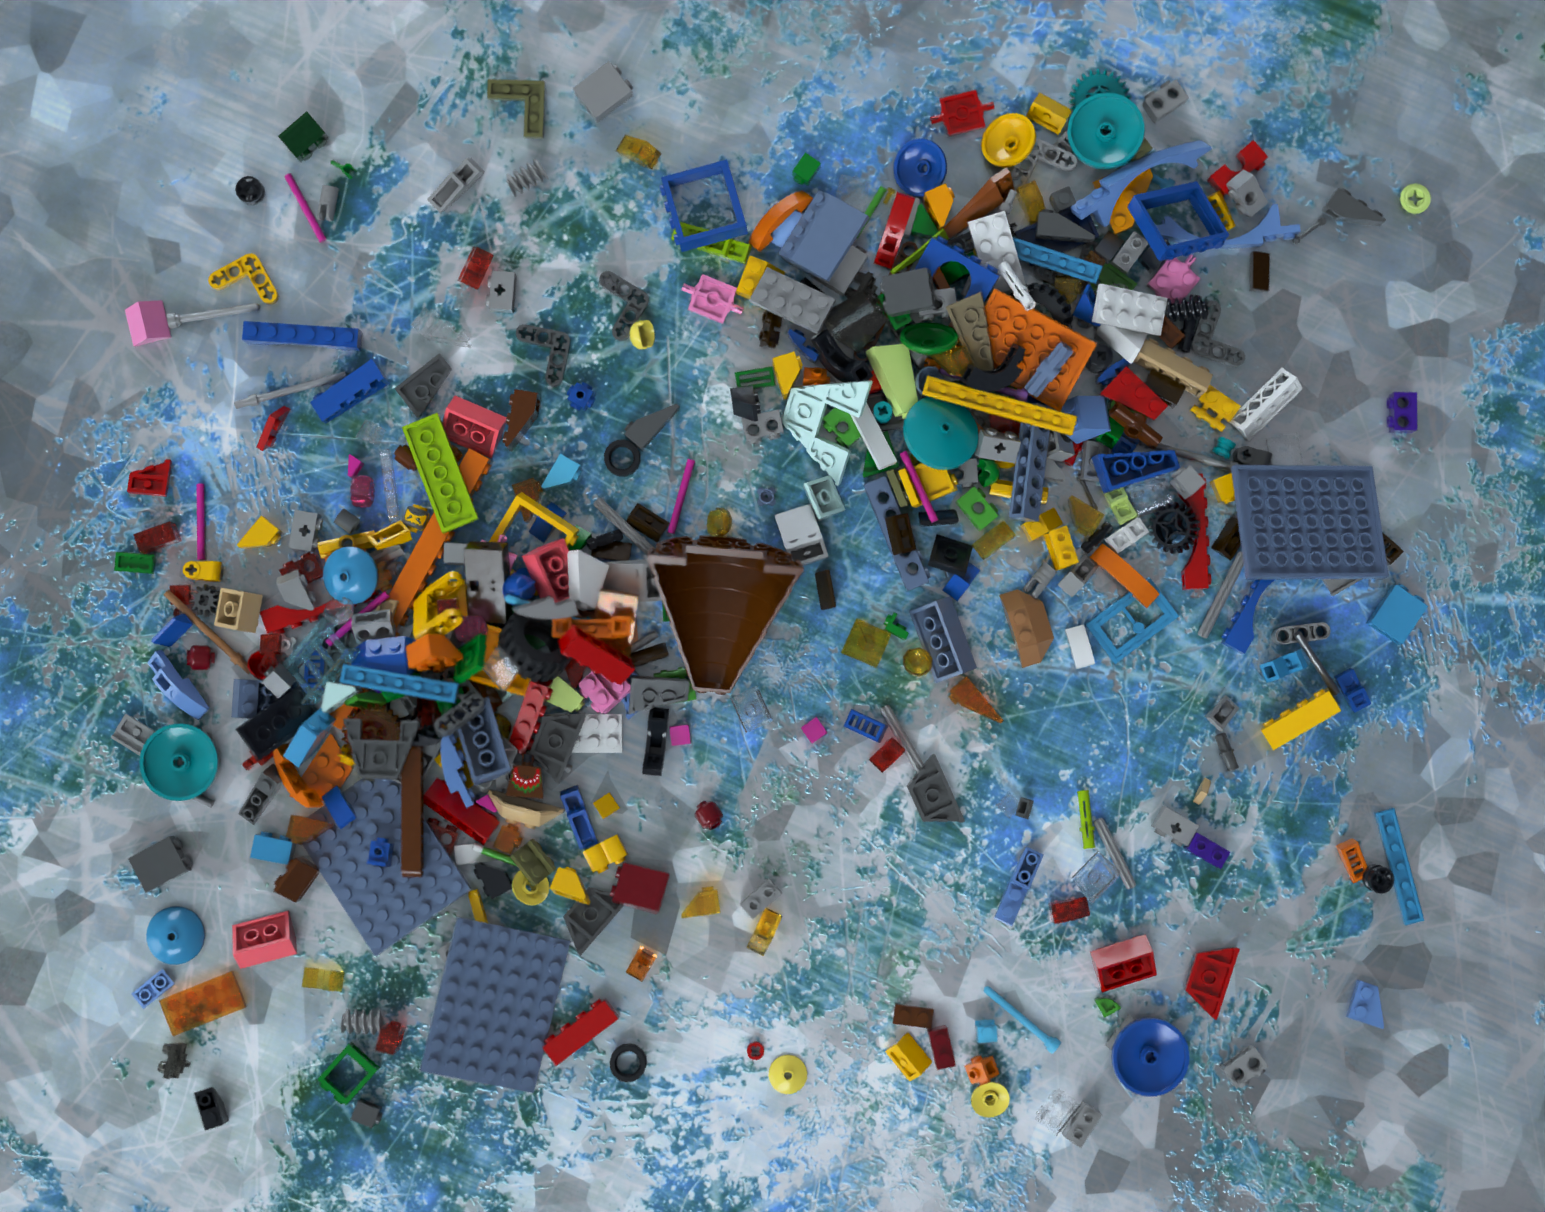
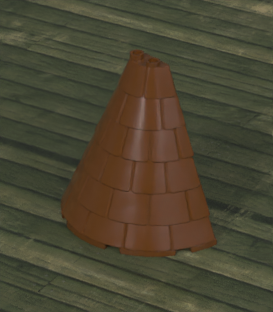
M700 535L697 540H693L688 536L676 537L657 543L656 549L653 547L649 549L647 560L653 572L654 581L662 598V603L670 620V627L677 641V647L694 691L698 693L715 692L719 695L731 693L743 670L755 654V650L767 634V629L789 597L793 586L802 575L804 567L799 560L792 561L791 554L771 545L759 542L753 546L747 543V539L726 536Z

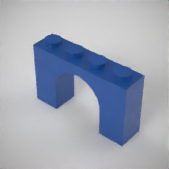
M935 236L932 237L914 270L928 268L931 270L933 279L943 263L948 261L959 262L968 269L971 275V286L965 298L982 291L985 304L1001 275L997 273L998 269L990 264L985 266L981 263L982 260L974 255L970 257L964 254L965 250L957 245L954 247L947 244L948 240L941 236L937 238Z

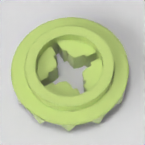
M1410 184L1402 190L1399 200L1402 204L1401 207L1407 213L1418 214L1428 208L1431 197L1429 191L1423 185ZM1413 194L1416 196V198L1421 199L1416 202V205L1412 200H1408L1409 198L1413 197Z

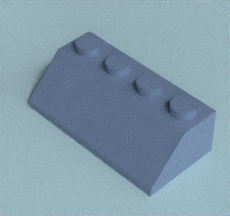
M951 596L909 611L935 683L977 668Z
M489 697L483 698L485 703L484 710L458 729L474 786L492 781L511 771ZM473 701L472 705L478 707L479 702L476 703L475 701ZM459 711L454 717L458 720L463 719L465 713Z

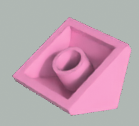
M162 300L138 301L125 309L134 347L172 338Z

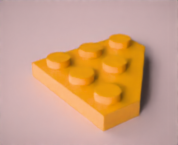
M1150 168L1134 178L1119 196L1110 219L1115 235L1134 226L1135 220L1127 207L1134 195L1147 192L1153 179ZM1099 180L1093 182L1095 189L1101 187Z
M486 624L483 635L486 636L485 666L468 680L525 697L530 678H521L520 674L513 673L511 671L512 668L506 666L504 663L505 659L501 658L499 653L501 649L498 648V637L502 629Z

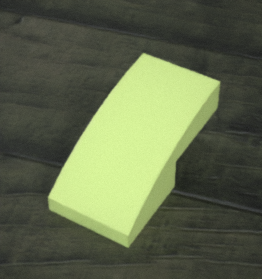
M1124 488L1104 493L1119 525L1137 518V513L1128 500V495Z

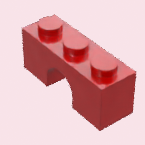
M1254 140L1235 156L1241 163L1240 171H1232L1224 164L1208 178L1209 184L1216 192L1220 190L1222 196L1225 194L1229 196V189L1226 183L1242 170L1249 173L1254 170L1258 172L1266 165L1265 160L1268 156Z

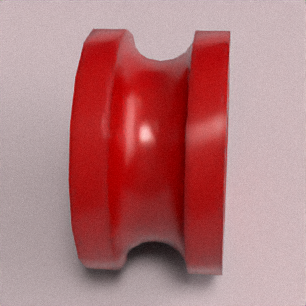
M755 1041L748 1045L747 1055L752 1060L762 1058L764 1047L760 1042ZM755 1046L756 1048V1046H759L760 1054L753 1056L751 1054V1047Z

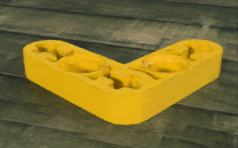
M248 253L216 270L208 278L212 288L222 290L249 276L264 303L272 305L279 299L278 291L262 262L253 253ZM250 258L256 260L254 265L257 269L261 268L260 270L254 271L250 265H247ZM232 267H238L240 270L239 274L235 277L230 275ZM224 272L226 273V276H227L230 280L227 281L226 278H223V277H225V275L223 274ZM259 274L265 275V281L262 284H257L255 281L256 276ZM216 277H219L220 279L223 278L222 280H220V285L214 283L216 281ZM267 287L268 291L274 293L271 300L265 298L267 293L264 289L260 291L261 288Z

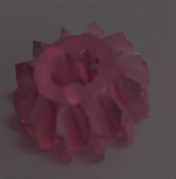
M359 475L354 476L352 479L350 499L353 506L366 508L371 507L373 504L375 484L370 476Z
M478 615L463 616L462 623L454 628L458 641H463L464 643H467L479 633L486 636L488 631L484 617H479Z

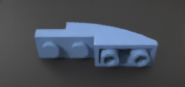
M162 650L156 651L147 662L156 674L152 680L164 695L181 710L197 720L201 719L208 711L209 706L190 679L181 678Z
M452 733L447 737H442L441 764L450 793L459 791L467 808L474 805L473 799L476 797L471 788L468 789L465 784L467 778L464 772H459L458 768L464 766L463 761L466 759L461 749L457 751L455 746L457 741Z
M1025 847L1005 888L994 919L1013 926L1025 895L1030 889L1044 856L1043 854Z

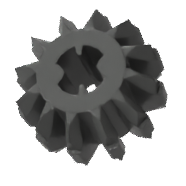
M207 584L203 585V589L197 586L196 590L198 593L191 592V595L195 597L189 600L190 603H195L191 609L197 610V615L199 616L204 614V617H209L210 613L216 615L215 608L217 609L219 598L217 597L220 595V591L215 592L216 587L211 586L209 588ZM204 597L209 598L208 604H203L205 601Z

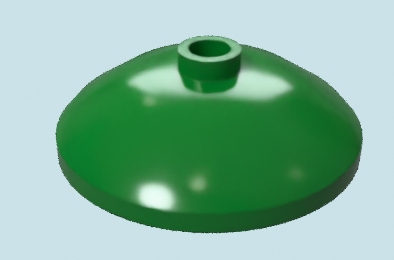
M924 322L905 327L900 333V340L908 349L929 356L951 350L958 343V335L949 326Z

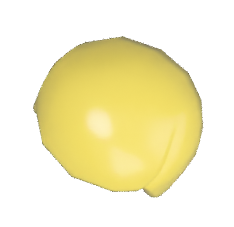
M649 320L635 322L629 332L632 345L637 349L652 347L655 340L652 323Z

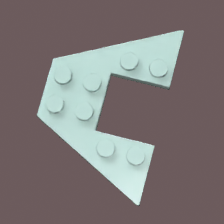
M871 380L794 386L789 394L782 424L792 432L797 441L799 440L806 447L807 453L814 461L820 464L823 471H827L837 486L842 482L851 450L818 436L827 404L860 418L873 382Z

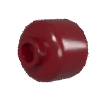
M193 645L190 650H187V665H190L192 670H209L211 664H215V652H211V648L208 645Z
M702 801L697 805L695 818L702 828L713 830L722 823L723 813L715 802Z

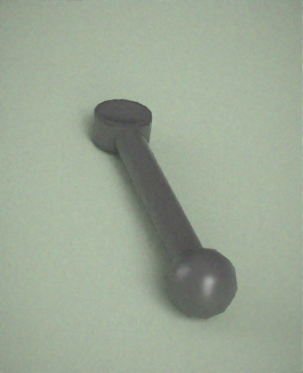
M1323 217L1318 219L1315 225L1301 235L1295 236L1293 242L1298 244L1304 236L1318 226L1324 225L1326 219Z
M1078 474L1077 479L1081 481L1093 510H1098L1085 481L1080 479L1081 474Z

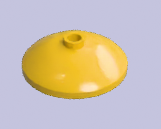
M1009 113L996 118L990 123L983 134L981 142L983 155L991 164L997 167L1005 168L1019 164L1028 157L1034 148L1036 141L1035 127L1026 116L1018 113Z

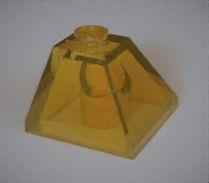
M856 618L841 653L876 669L891 633Z

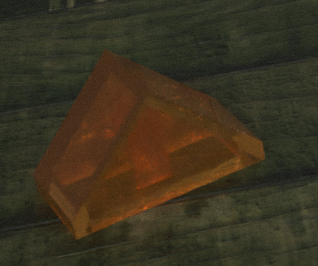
M640 946L626 973L642 982L657 955Z

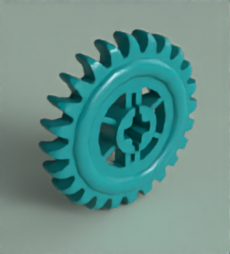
M1097 68L1095 75L1092 70H1089L1088 77L1083 73L1081 76L1082 80L1076 79L1078 86L1072 85V89L1075 92L1069 93V96L1074 98L1069 100V103L1074 105L1071 107V111H1074L1086 99V96L1090 97L1095 94L1115 93L1129 100L1131 99V95H1125L1129 92L1130 88L1123 89L1126 81L1119 83L1121 75L1114 79V71L1107 75V69H1105L1103 74H1100L1099 68ZM1097 87L1094 93H1089L1091 89Z

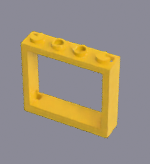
M521 492L516 495L489 542H498L500 535L505 536L522 506L567 534L564 539L567 548L570 545L574 546L576 543L579 529ZM512 569L510 575H512L516 571Z

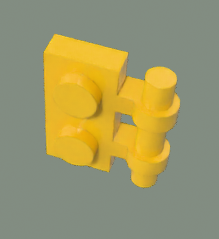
M1209 385L1207 391L1198 399V402L1203 404V407L1199 408L1194 405L1190 411L1195 413L1198 419L1208 422L1214 430L1218 429L1223 432L1226 426L1221 423L1222 419L1230 423L1241 406ZM1210 409L1217 414V417H1212L1207 411Z

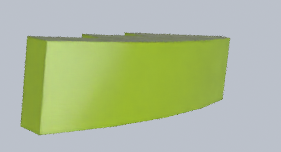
M680 222L684 237L708 231V229ZM728 239L696 249L746 264L752 246Z

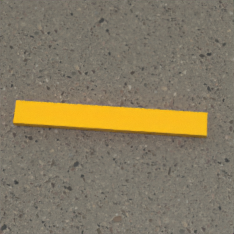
M928 375L922 392L924 396L1069 436L1073 434L1078 417Z

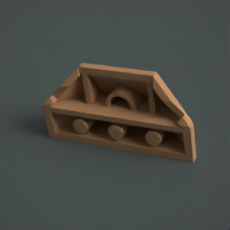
M1018 589L999 595L1022 668L1040 663L1054 639L1043 601L1035 599Z

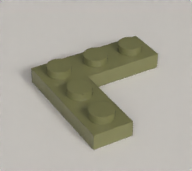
M488 79L487 99L525 101L524 138L543 139L545 81Z

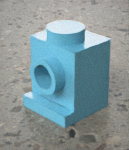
M994 1019L975 1021L976 1040L978 1043L998 1042L997 1026Z

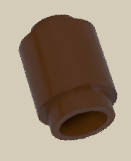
M406 444L404 446L400 445L394 452V455H396L394 459L406 469L415 472L417 466L409 446Z

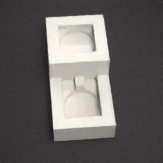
M1138 516L1104 540L1111 550L1118 554L1149 533V530Z
M1084 624L1065 629L1076 669L1094 665L1095 661Z
M494 841L486 842V844L484 845L485 847L495 850ZM473 844L454 846L456 865L496 861L495 858L473 851Z

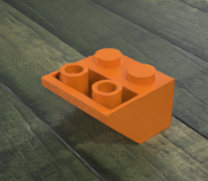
M426 634L406 646L409 669H417L418 672L433 670L434 673H440L445 671V668L454 666L456 662L463 659V654L444 635Z

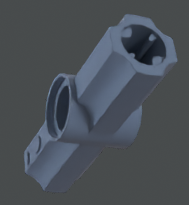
M1060 342L1049 357H1046L1036 369L1037 372L1024 388L1031 395L1038 397L1048 383L1052 382L1062 369L1061 367L1074 351L1067 344Z

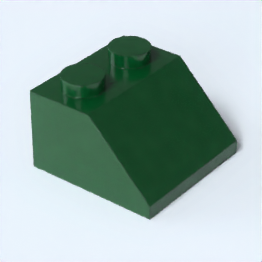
M307 111L278 136L300 163L303 160H308L312 156V152L317 148L323 147L329 138Z

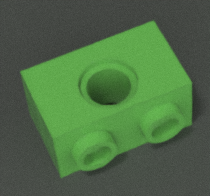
M834 408L822 420L824 422L823 427L829 433L833 432L837 436L835 440L843 447L849 448L861 438L852 417L847 412ZM845 423L848 429L845 432H840L837 429V425Z
M974 486L955 503L980 532L999 515L993 503L989 504L985 500V493L980 488L976 489ZM975 503L982 504L983 512H975L973 505Z

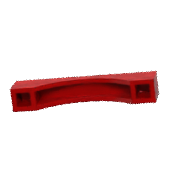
M1206 483L1186 499L1177 491L1178 497L1184 502L1186 507L1192 508L1190 514H1197L1193 519L1200 521V523L1195 524V527L1200 528V531H1195L1199 538H1194L1195 544L1192 554L1181 571L1182 590L1208 589L1209 585H1211V574L1208 573L1210 555L1207 554L1209 536L1206 535L1208 516H1205L1207 497H1204Z
M377 587L374 593L367 600H365L364 603L373 601L375 599V596L379 595ZM333 598L331 601L315 607L311 611L307 609H289L277 605L260 611V615L267 634L277 636L285 633L284 629L291 627L293 630L302 627V623L310 621V623L318 621L320 613H327L329 616H332L339 612V609L345 607L346 610L357 607V604H344Z

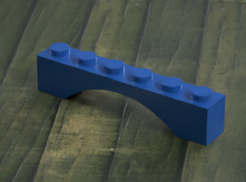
M243 321L242 340L247 344H291L361 351L362 332L358 328Z
M1275 579L1253 580L1250 585L1252 589L1250 594L1244 596L1240 603L1243 606L1239 612L1236 611L1231 618L1232 625L1230 628L1227 627L1221 636L1223 638L1222 644L1239 654H1245L1254 639L1253 615L1256 604L1266 587Z

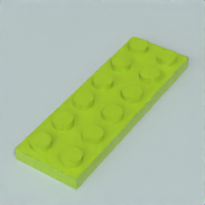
M435 413L403 426V432L441 532L445 534L479 520L439 414Z

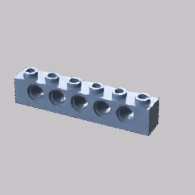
M1030 403V404L1038 405V406L1045 407V408H1048V409H1052V410H1053L1052 407H1049V406H1046V405H1043V404ZM1022 422L1020 424L1019 440L1021 444L1015 464L1009 518L1024 522H1039L1050 434L1048 429Z
M886 476L864 484L863 487L906 591L908 592L929 583L928 578L931 577L927 567L923 568L921 561L923 557L919 549L910 552L908 556H903L902 554L893 555L885 522V513L893 511L896 515H899L901 512L898 500L892 493L893 488L889 479L887 480ZM885 493L888 495L889 500L882 503L879 501L878 495ZM908 564H915L918 568L917 572L914 574L909 573L907 570Z

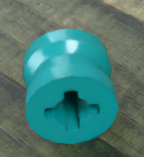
M881 401L874 406L873 416L878 423H887L892 417V407L888 402Z
M1219 437L1217 440L1218 444L1212 451L1223 458L1230 459V452L1236 447V444L1227 438Z

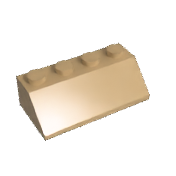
M1145 339L1133 363L1150 372L1154 369L1186 386L1185 391L1198 398L1207 391L1213 376L1209 373V369L1203 366L1197 367L1192 364L1193 361L1189 358H1181L1175 355L1176 352L1174 350L1158 346L1159 343L1153 339Z

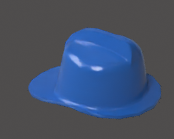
M520 568L504 581L502 588L504 599L506 595H512L529 600L536 591L535 580L531 579L527 568Z

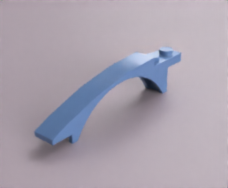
M1202 140L1156 151L1099 180L1101 187L1093 190L1085 198L1078 200L1070 209L1081 220L1092 213L1095 221L1106 227L1110 224L1112 211L1119 196L1139 174L1151 167L1164 163H1181L1196 168L1199 166L1196 159L1212 150V148Z
M1272 204L1262 221L1253 230L1240 237L1226 240L1220 248H1257L1264 244L1263 239H1265V242L1275 241L1276 238L1284 237V240L1294 239L1301 232L1300 224L1281 226L1278 204ZM1165 216L1164 220H1161L1162 224L1156 225L1163 239L1167 241L1181 243L1200 238L1181 228L1171 216Z

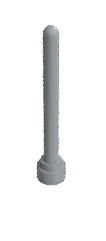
M254 303L181 316L180 314L169 313L167 314L169 328L173 329L178 328L179 325L185 322L258 311L260 305Z

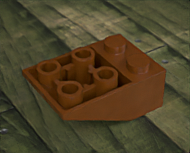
M515 389L514 394L510 395L509 405H511V413H507L506 418L508 432H504L503 443H505L509 451L514 450L538 418L541 397L536 392Z

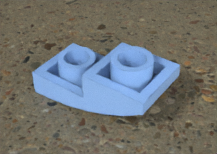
M795 210L773 231L771 243L782 248L803 214Z
M162 969L135 990L132 996L145 1009L170 989L174 982Z

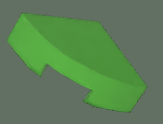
M1098 998L1094 1000L1104 1018L1121 1009L1112 999Z

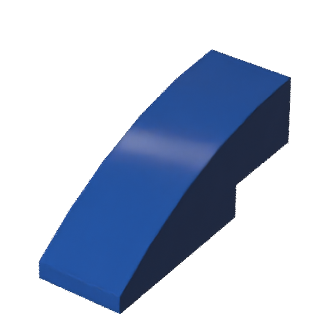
M578 785L560 791L562 803L580 850L598 844Z

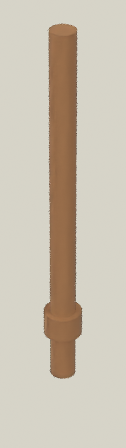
M170 590L164 593V596L183 614H186L205 635L231 658V662L235 665L238 664L247 674H250L248 663L239 652L236 653Z

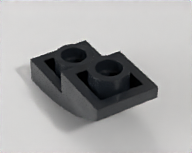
M424 725L422 731H417L412 746L436 744L441 736L437 734L435 726Z

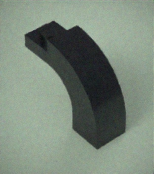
M828 329L823 330L811 340L819 353L817 356L819 361L840 382L868 381L873 377L865 361L854 360L848 357L840 349Z
M1013 343L1004 361L993 370L985 371L968 364L960 381L980 391L1003 389L1013 383L1023 371L1017 365L1023 360L1026 349Z
M652 707L653 709H650L642 774L661 776L666 750L669 709Z

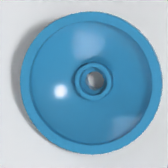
M352 546L343 547L334 551L327 558L323 568V581L329 594L337 601L344 604H358L367 600L374 593L378 583V569L373 558L363 549ZM344 573L347 575L346 580L343 578Z
M180 906L168 907L159 911L151 919L146 933L147 944L151 953L158 960L171 965L183 964L195 958L201 951L205 941L204 925L198 915L192 910ZM171 933L175 935L174 940H171L169 937Z

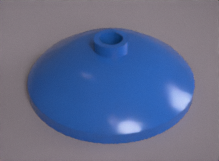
M914 139L907 142L898 151L894 161V176L899 187L907 194L923 197L925 192L942 185L945 180L947 160L943 150L935 142L928 139ZM925 165L928 167L926 172L924 171Z

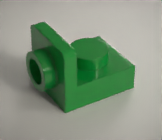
M894 612L892 616L888 614L883 623L886 625L884 630L905 641L909 634L906 631L907 628L899 623L896 625L892 624L897 613Z

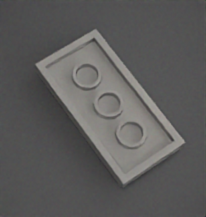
M768 267L749 299L750 303L816 334H819L836 302L834 298Z

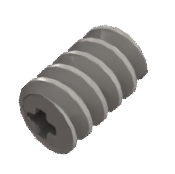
M533 159L534 166L529 162L526 163L527 169L520 166V173L513 170V177L509 173L506 174V182L515 197L516 190L521 194L523 193V186L529 190V183L536 186V179L541 183L543 182L542 176L548 179L543 167L536 159Z
M347 1008L342 1016L341 1032L344 1033L347 1028V1032L350 1034L354 1029L356 1034H360L361 1030L364 1034H368L370 1030L371 1034L375 1035L378 1030L379 1035H382L383 1016L381 1011L378 1010L375 1016L373 1010H370L369 1014L366 1015L365 1009H363L361 1014L358 1015L357 1009L351 1014L350 1009Z

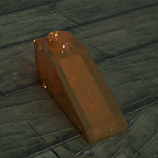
M967 676L948 690L950 694L948 698L954 705L958 703L959 706L997 723L1003 722V719Z

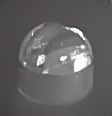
M401 562L389 563L387 566L389 571L387 573L390 576L399 577L404 568Z

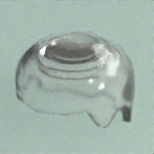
M343 597L342 601L333 599L325 607L323 616L334 625L344 624L354 614V604L346 597Z

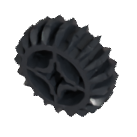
M1173 502L1172 505L1166 503L1165 507L1159 506V511L1153 512L1156 518H1150V521L1154 522L1153 525H1148V528L1153 529L1149 536H1155L1152 543L1158 542V549L1163 547V552L1170 550L1171 554H1175L1176 550L1178 553H1183V549L1189 550V544H1195L1192 538H1199L1195 531H1200V528L1195 527V524L1200 523V521L1193 519L1197 514H1190L1192 508L1188 507L1185 509L1184 503L1179 505L1178 502ZM1176 512L1175 517H1172L1171 521H1163L1168 514ZM1182 516H1183L1184 519L1186 520L1187 529H1186V528L1183 526V524H1182V522H1183ZM1168 525H1175L1174 527L1180 531H1174V529ZM1161 527L1166 531L1165 538L1162 535ZM1177 535H1185L1181 542L1177 544L1172 543Z

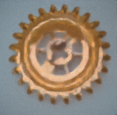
M368 703L367 710L360 706L361 712L353 710L355 717L347 716L349 719H363V740H382L376 737L372 738L368 733L363 732L366 731L373 732L375 736L384 738L385 741H400L399 727L401 722H396L399 715L392 716L393 709L387 712L386 705H383L380 710L378 703L375 704L374 709ZM373 721H378L381 724H383V726L379 728L375 727ZM370 722V726L363 727L366 723ZM384 728L386 729L387 737L383 736L382 730ZM346 729V730H341L342 733H345V734L348 735L347 729ZM348 737L341 738L342 741H348L343 748H350L347 755H352L353 751Z

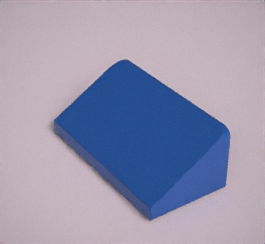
M186 614L173 617L152 638L151 642L170 647L193 623Z

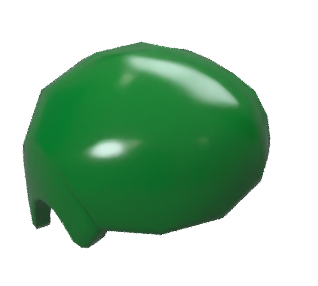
M979 458L977 467L982 469V472L978 475L980 484L983 487H987L996 483L1000 478V468L997 462L991 459Z

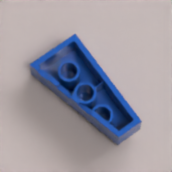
M370 359L344 379L331 385L324 393L321 392L313 397L314 400L310 403L321 421L327 424L388 386L390 382L379 365L373 359Z

